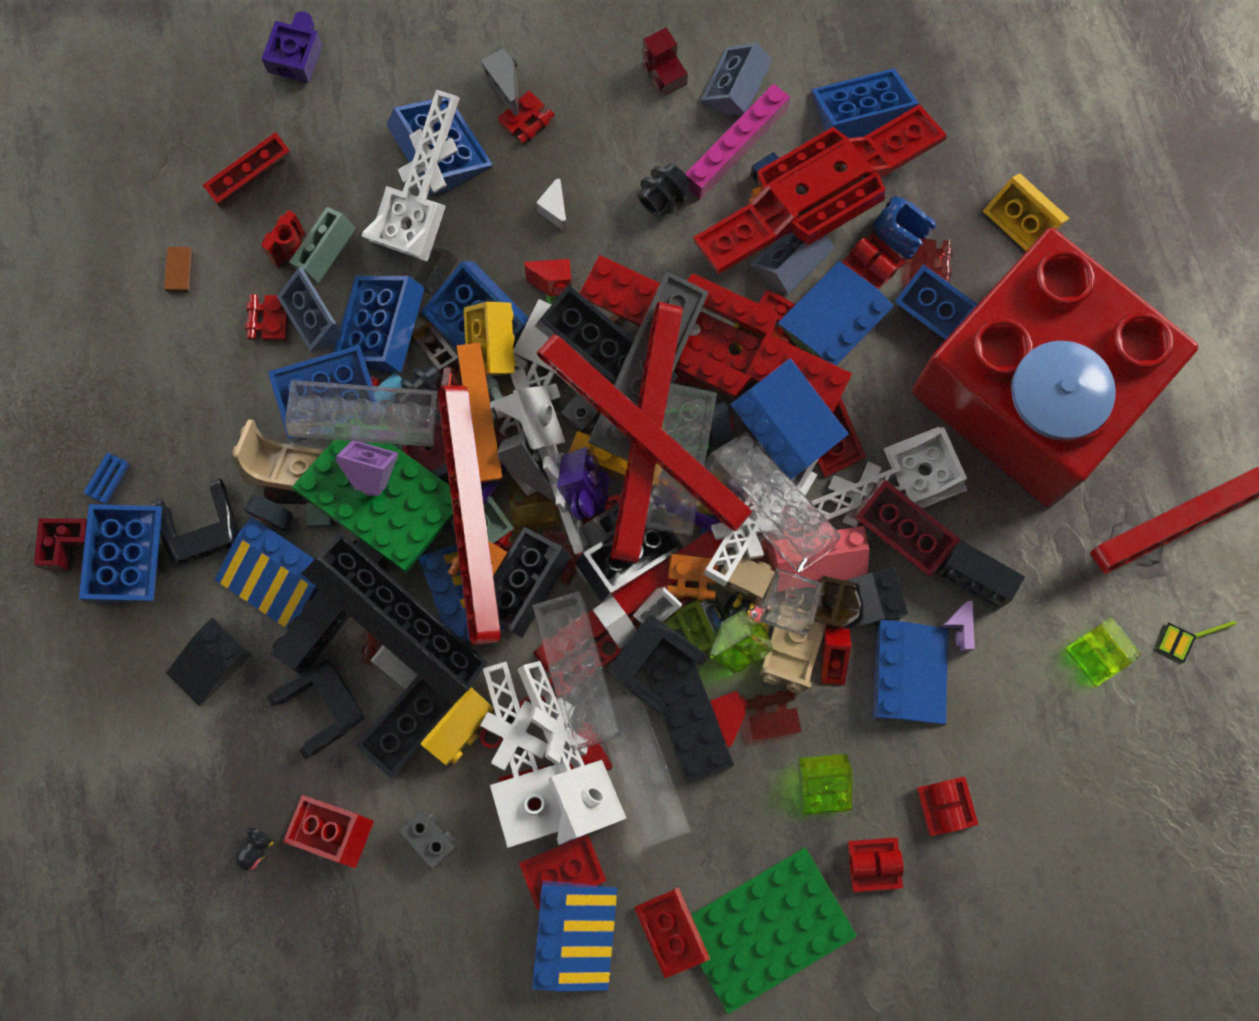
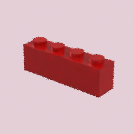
M274 132L205 182L203 187L219 207L288 157L290 150L279 135Z

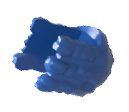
M895 196L890 199L871 225L874 227L879 239L896 250L897 253H901L904 258L911 259L917 252L918 247L923 244L922 241L930 234L931 229H935L936 222L913 203L908 202L902 197Z

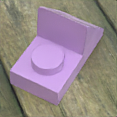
M972 601L964 603L941 626V628H959V631H956L955 641L956 645L959 646L960 652H970L975 649Z

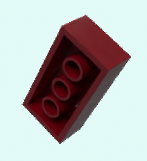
M882 479L878 481L851 516L911 565L929 577L933 575L960 541V538L888 481Z

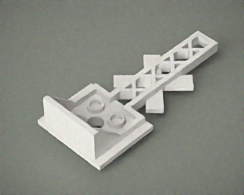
M436 90L423 130L420 128L409 135L416 153L413 161L398 169L402 181L405 183L403 191L386 186L377 217L363 231L362 237L378 245L428 261L446 206L426 198L430 186L433 192H437L447 186L438 163L458 152L453 139L450 138L446 141L460 99L459 97ZM442 98L449 99L448 107L442 111L440 108ZM440 121L441 129L434 133L433 126ZM433 143L434 148L431 149L429 144ZM418 187L419 195H412V189ZM408 219H411L412 225L407 229L406 223Z
M539 299L514 348L515 354L533 362L527 376L524 368L517 369L515 373L510 375L516 390L530 388V386L535 384L539 387L542 386L541 382L544 381L543 386L547 387L552 401L561 398L557 384L550 385L555 372L536 354L549 338L535 327L536 323L551 305ZM540 365L550 370L548 375L539 378L536 371L538 366ZM495 408L498 419L506 417L500 429L503 435L507 437V429L513 426H517L519 434L524 432L519 420L514 418L515 421L511 422L513 417Z
M539 386L517 389L513 391V394L493 401V407L522 423L530 449H538L543 462V469L546 471L556 499V506L559 508L574 553L577 554L592 548L580 528L584 525L583 521H578L574 517L571 506L557 488L561 456L564 454L563 452L558 453L556 445L566 441L547 387Z
M937 427L884 448L883 450L892 468L891 470L879 474L881 467L868 462L858 483H852L834 475L828 488L834 491L833 493L799 506L794 516L800 530L804 531L844 514L846 515L842 523L857 527L858 522L851 517L852 514L871 492L874 484L876 485L880 479L888 481L892 475H895L899 484L895 488L922 509L966 492L967 488L964 482L967 480V477L945 428ZM923 465L927 466L931 473L928 476H923L919 473L918 468ZM845 496L852 499L850 504L843 501ZM831 501L838 504L835 512L828 513L821 510L824 502ZM806 509L815 512L813 521L804 524L799 512Z
M756 440L730 483L750 495L745 504L752 510V513H755L756 518H750L749 516L737 532L728 528L724 523L711 526L715 539L724 540L706 568L705 576L725 587L745 551L749 559L763 557L764 553L756 533L774 531L780 528L775 515H766L772 507L791 519L794 517L817 474L812 472V469L818 459L789 481L760 442ZM742 496L738 497L740 500L744 502ZM757 499L765 504H758ZM734 547L737 555L728 556L725 548ZM724 564L727 574L724 576L712 568Z
M540 661L518 668L517 670L533 705L530 721L543 729L548 741L545 757L558 765L561 774L548 778L562 810L557 837L558 844L566 843L626 819L603 761L599 760L584 765L580 754L582 756L586 755L589 742L569 729L574 706L563 699L558 704ZM531 670H533L536 680L532 678ZM540 694L544 696L546 703L541 700ZM569 763L573 765L574 769L571 770Z
M503 662L483 669L496 716L487 712L480 726L503 738V742L491 764L505 771L510 762L514 778L490 785L506 844L509 848L558 833L562 810L548 778L561 774L558 765L538 770L534 755L543 759L548 744L527 733L531 723L530 717L533 705L524 701L520 709L507 662ZM504 670L506 677L501 686L492 682L490 673ZM502 693L512 697V702L508 709L498 704ZM509 715L515 718L512 725L506 722ZM518 746L525 749L522 756L515 754ZM527 755H529L530 761L525 759ZM523 763L532 767L533 772L519 776L518 771ZM532 798H539L542 801L541 808L537 811H530L528 808V802Z

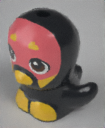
M740 592L734 593L724 606L725 614H729V622H733L737 616L747 627L754 628L759 626L764 620L763 608L751 600L746 601Z
M256 827L246 829L248 842L240 848L236 855L238 866L247 871L255 869L259 862L265 858V849L274 844L270 837Z

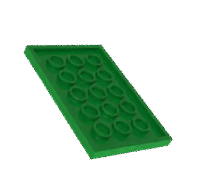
M353 418L292 486L296 493L405 573L453 518L450 486L357 418ZM352 440L398 453V458L387 486L379 496H369L362 491L356 490L336 462V456Z
M806 847L691 914L710 957L708 961L700 965L727 1014H730L857 937Z

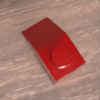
M570 259L524 262L526 281L547 295L559 296L568 284L572 287Z
M825 627L822 645L821 683L845 685L851 652L849 629Z
M738 691L710 700L727 748L732 746L746 715L745 709H748L744 696H739Z

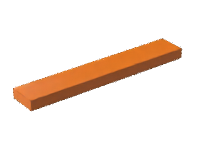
M480 342L458 345L457 352L463 386L467 387L480 483L502 480Z

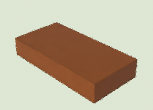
M167 247L164 290L166 292H189L192 259L191 247Z

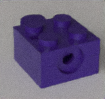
M302 11L295 13L291 24L275 21L262 56V62L267 73L310 83L322 48V42L318 31L313 30L315 25L309 13Z
M587 447L562 455L557 488L571 506L574 517L581 521L605 512L610 479L607 472L603 471L599 466L597 457L592 455Z

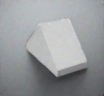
M555 179L536 202L537 212L560 229L566 230L560 179Z
M656 588L633 616L640 623H643L649 615L663 622L679 609L682 604L665 588Z
M612 596L593 609L619 649L624 648L637 630L615 598Z

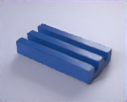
M107 452L83 493L107 504L130 464ZM120 464V467L118 468L110 484L108 485L107 489L101 497L100 494L102 490L104 489L105 485L109 482L111 475L114 472L117 465Z

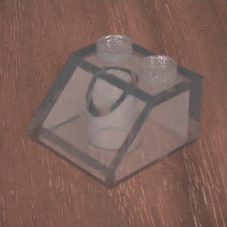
M776 568L763 602L759 622L805 637L814 622L822 583Z

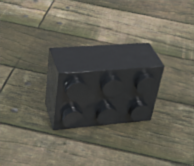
M962 540L948 554L937 572L945 582L951 585H959L963 588V592L972 597H980L984 600L983 603L993 609H1001L1010 603L1025 578L1024 575Z

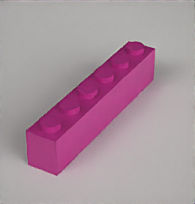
M773 83L685 173L690 183L687 189L701 199L788 110L790 96Z

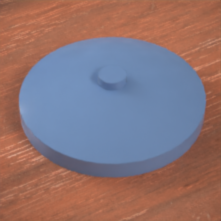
M1070 341L1048 342L1030 351L1017 366L1011 387L1013 403L1022 420L1032 430L1055 440L1079 439L1098 429L1109 417L1114 406L1116 394L1112 373L1104 360L1088 347Z

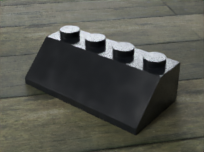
M526 527L522 529L493 577L499 625L521 638L525 635L571 558V555L562 546Z

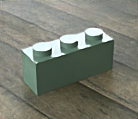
M326 207L289 263L295 269L302 267L309 279L319 283L356 228L342 213Z

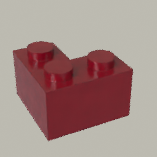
M667 27L643 39V61H641L644 71L652 76L655 88L661 90L664 96L686 86L688 80V73L677 57L678 44Z
M38 518L34 566L44 571H68L70 548H84L87 519Z

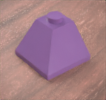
M352 440L336 456V462L356 490L362 491L369 496H379L387 486L398 458V453Z

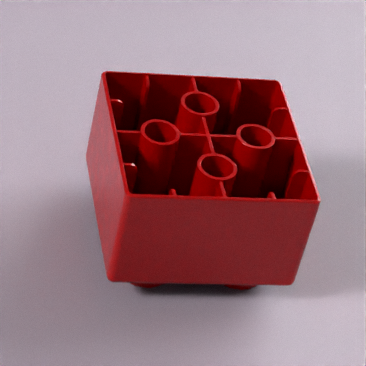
M1048 228L933 353L912 387L911 392L914 397L1046 507H1053L1090 476L1195 355L1199 346L1194 339L1055 228ZM1070 341L1088 347L1104 360L1112 373L1116 390L1113 409L1107 420L1098 429L1085 437L1075 440H1055L1045 437L1032 430L1022 420L1014 406L1011 387L1017 366L1030 351L1048 342Z

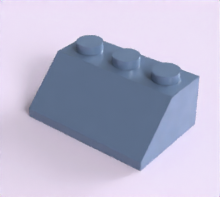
M758 43L726 47L700 102L730 116L744 114L750 108L754 96L768 72L772 62L771 57Z
M790 232L774 241L750 266L774 289L789 294L806 276L811 274L821 261L827 258L828 254L834 249V246L828 235L807 245Z
M298 268L277 297L310 352L331 349L342 336V333L303 268Z

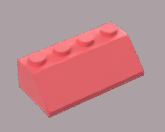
M864 526L775 539L766 546L771 570L775 572L773 580L776 592L820 585L822 575L849 580L868 574L869 545Z

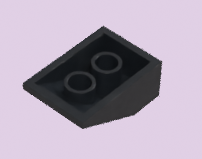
M895 567L845 580L855 583L862 605L859 617L840 629L853 630L877 624L880 620L892 621L900 619L908 614Z
M211 618L192 637L166 674L200 707L252 653L222 623Z

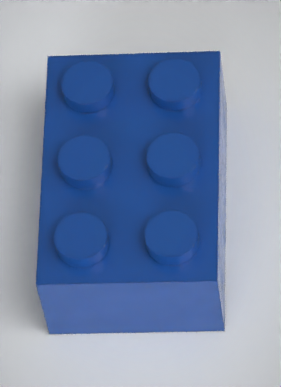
M924 264L895 301L896 304L945 340L978 305Z

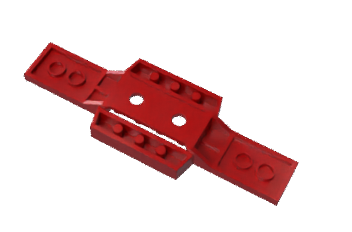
M920 104L864 137L848 138L832 127L758 170L757 182L762 192L747 206L694 236L693 241L718 275L790 232L807 245H810L884 201L886 189L881 178L946 140L947 134ZM840 163L846 165L847 169L844 172H837L833 167ZM863 175L866 177L858 183L842 191L841 193L837 194L836 196L830 198L829 200L825 201L819 206L813 208L812 210L798 217V214L803 213L807 208L811 207L812 205L818 202L823 201L824 198L835 193L836 191L842 190L843 187L850 184L851 182L862 178ZM798 186H806L809 191L804 195L796 193L795 189Z
M599 255L579 294L591 304L641 326L660 283ZM694 273L686 280L709 292L702 306L703 309L763 336V338L759 339L700 311L695 324L699 325L700 332L695 336L689 335L674 371L736 399L750 382L757 384L791 358L834 413L853 373L774 337L777 312ZM738 343L741 345L742 351L739 355H731L728 348L731 344Z

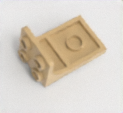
M248 419L246 425L241 429L238 444L233 448L232 458L235 460L238 472L241 474L244 483L294 491L292 486L324 450L273 441L257 429L254 420Z
M782 603L759 672V676L764 678L763 682L777 686V684L786 685V690L797 694L810 689L812 684L810 682L811 672L826 624L811 621L812 612Z

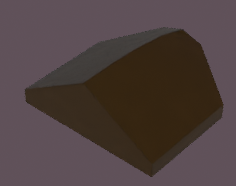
M822 575L810 620L839 628H844L859 617L862 604L855 583Z

